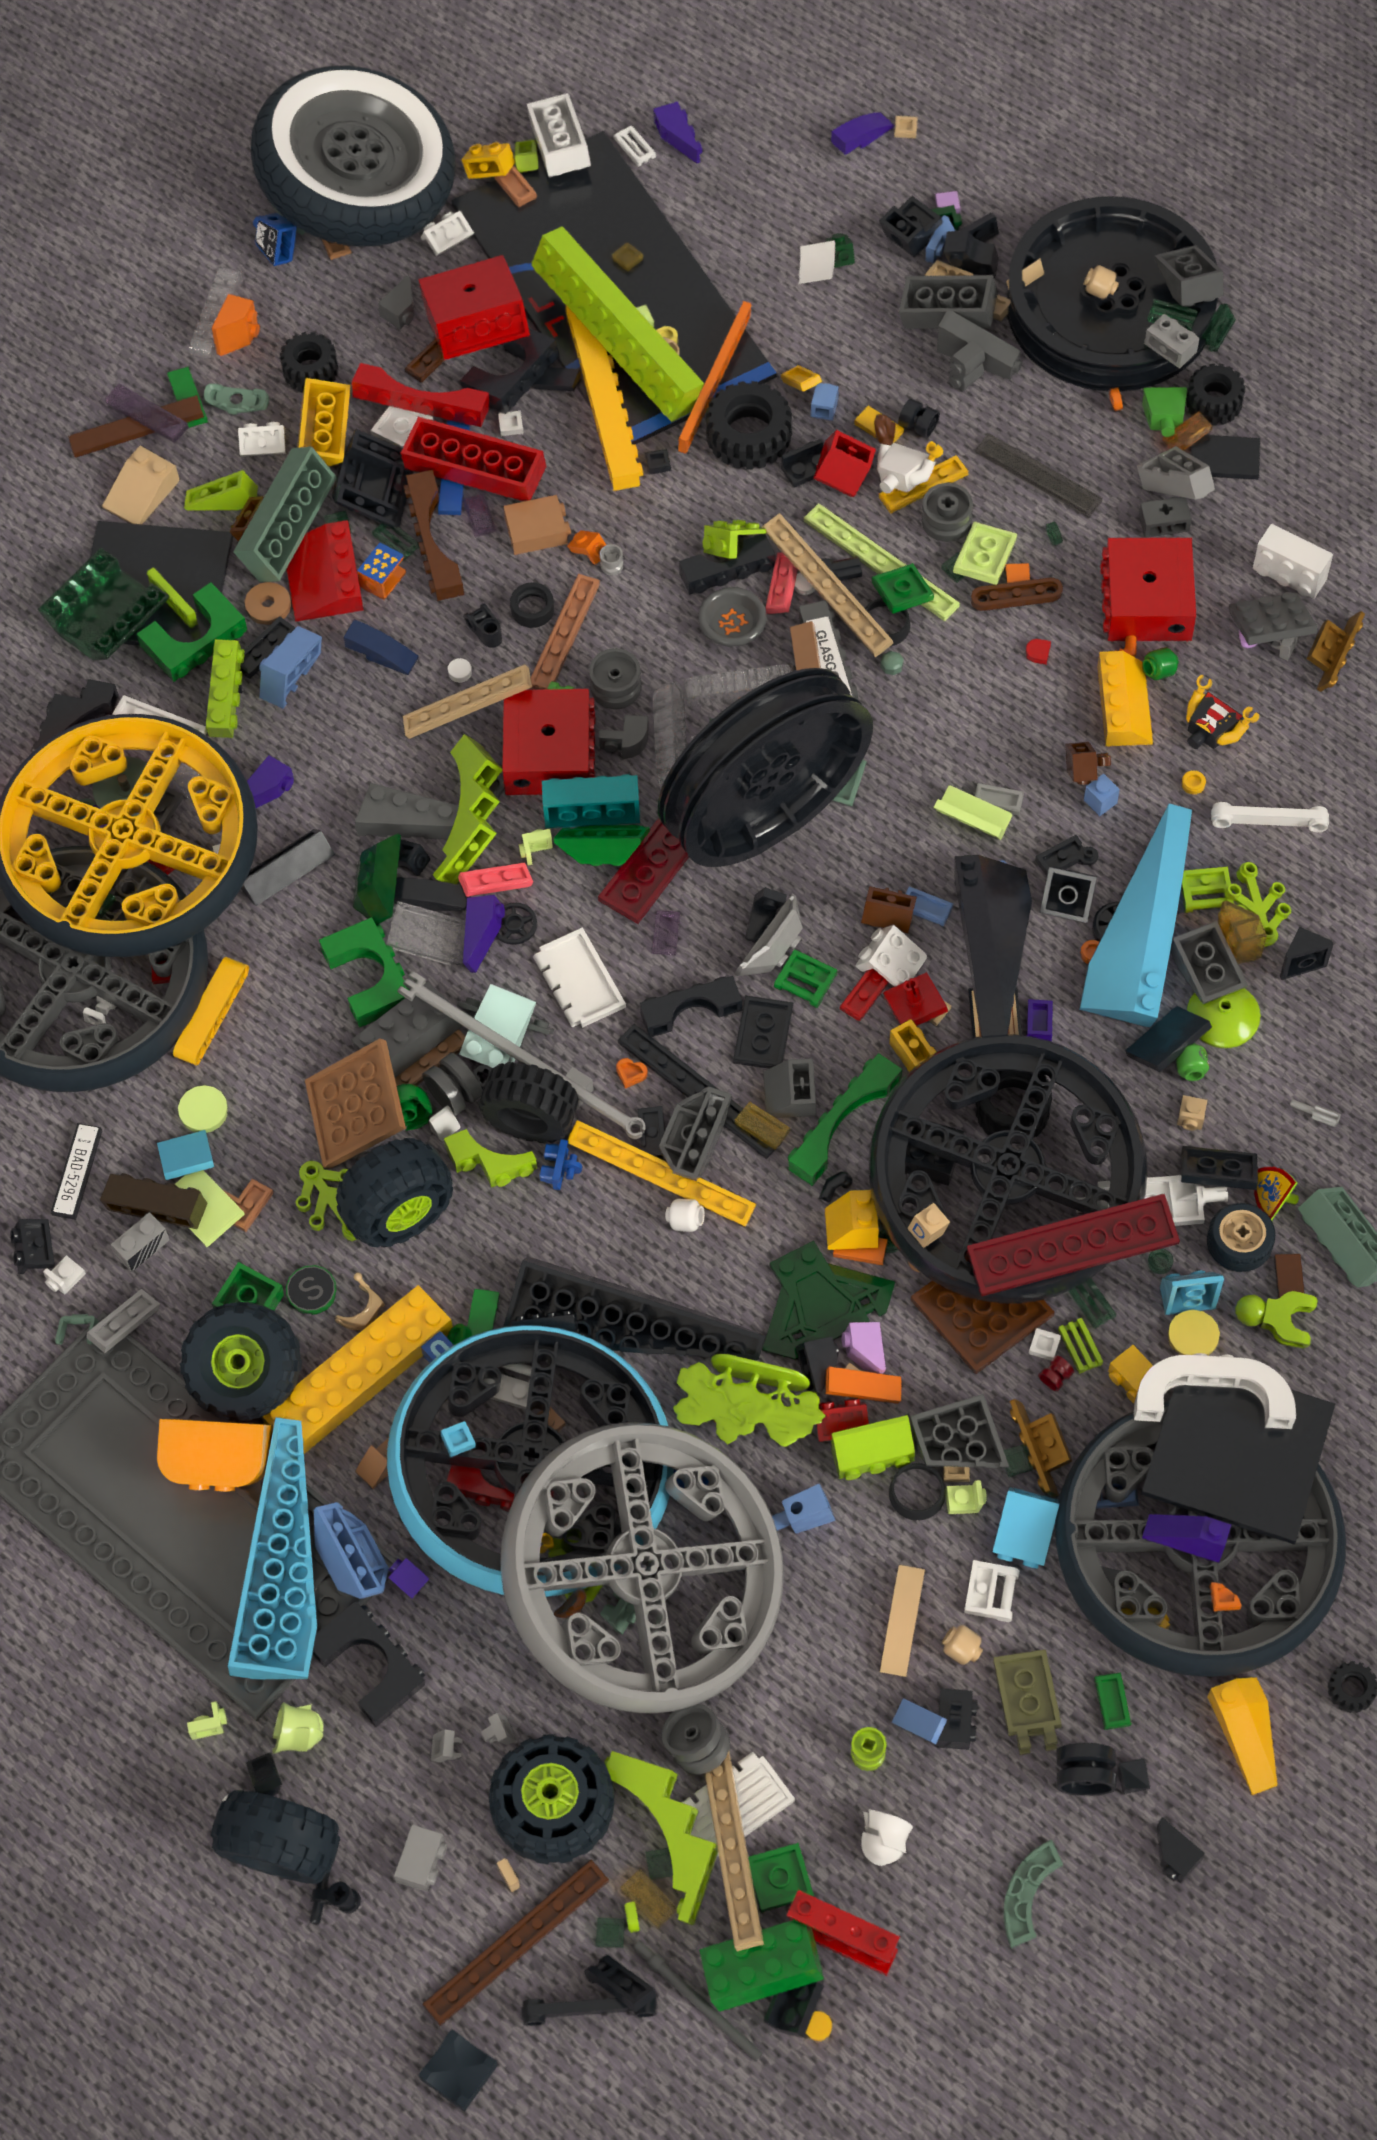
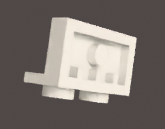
M461 211L455 214L449 212L441 218V222L437 224L432 222L423 228L424 232L421 235L422 241L426 239L436 256L473 236L474 232Z
M269 422L263 427H257V424H244V428H238L241 457L286 454L285 427L280 425L279 422Z

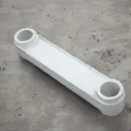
M1218 802L1212 806L1211 820L1213 825L1218 828H1226L1232 823L1302 826L1309 827V830L1312 832H1324L1328 829L1329 813L1325 807L1315 806L1310 809L1231 806L1227 802Z

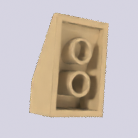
M139 446L125 462L102 508L128 523L143 524L180 481L176 466Z

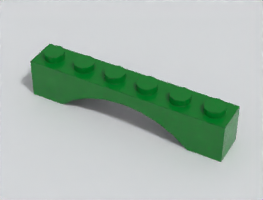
M878 1053L874 1059L870 1058L865 1063L860 1076L852 1078L844 1095L839 1094L833 1103L834 1107L829 1113L824 1112L818 1120V1126L814 1130L810 1129L803 1138V1144L799 1148L795 1147L789 1154V1171L811 1186L827 1170L829 1144L839 1124L861 1105L875 1099L887 1097L901 1081L902 1068Z

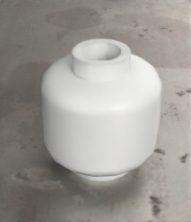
M675 1199L671 1206L667 1207L665 1218L675 1231L694 1232L704 1222V1208L695 1199Z

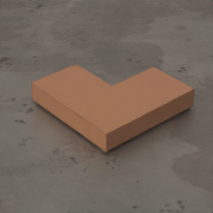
M251 1179L239 1198L224 1191L245 1214L233 1225L247 1232L273 1195V1190Z

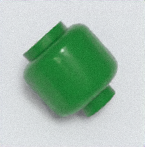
M1167 647L1159 648L1145 655L1142 664L1143 671L1155 681L1165 679L1176 673L1179 660L1171 649Z

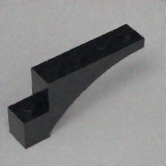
M88 679L86 687H83L81 690L80 698L54 694L52 702H49L47 705V716L45 722L42 721L40 725V736L38 741L34 742L32 752L48 739L74 725L100 718L107 714L112 715L119 696L116 685Z

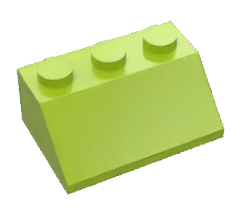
M908 1415L832 1433L831 1452L839 1479L854 1480L863 1473L879 1474L888 1467L896 1466V1468H902L911 1464L915 1458V1449Z

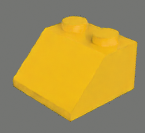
M871 1190L849 1191L825 1208L828 1250L878 1248V1217Z

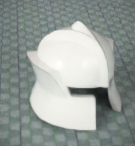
M869 1809V1813L863 1812L866 1832L862 1833L861 1841L862 1850L866 1858L879 1866H884L900 1859L903 1853H906V1840L913 1826L901 1818Z

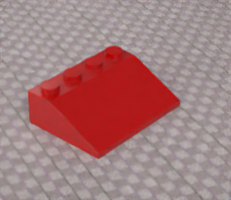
M348 520L324 524L307 532L287 566L295 622L364 611Z

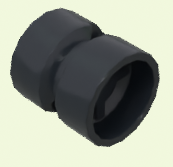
M910 398L901 410L898 425L908 430L914 428L915 433L928 438L938 424L940 411L929 406L924 408L923 403Z

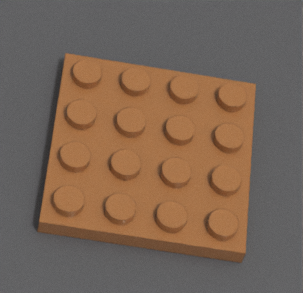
M380 1038L305 1079L324 1168L331 1169L406 1129L386 1040Z

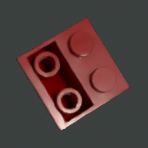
M836 430L825 440L813 479L850 497H854L871 468L876 449Z

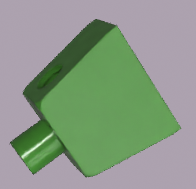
M1187 387L1144 388L1142 406L1151 430H1161L1163 436L1170 437L1174 435L1175 430L1182 428Z

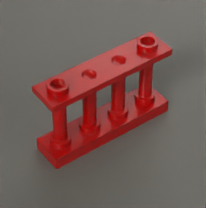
M800 1890L797 1891L787 1913V1917L791 1918L790 1921L796 1920L811 1927L816 1944L885 1976L888 1975L898 1952L896 1946L900 1936Z

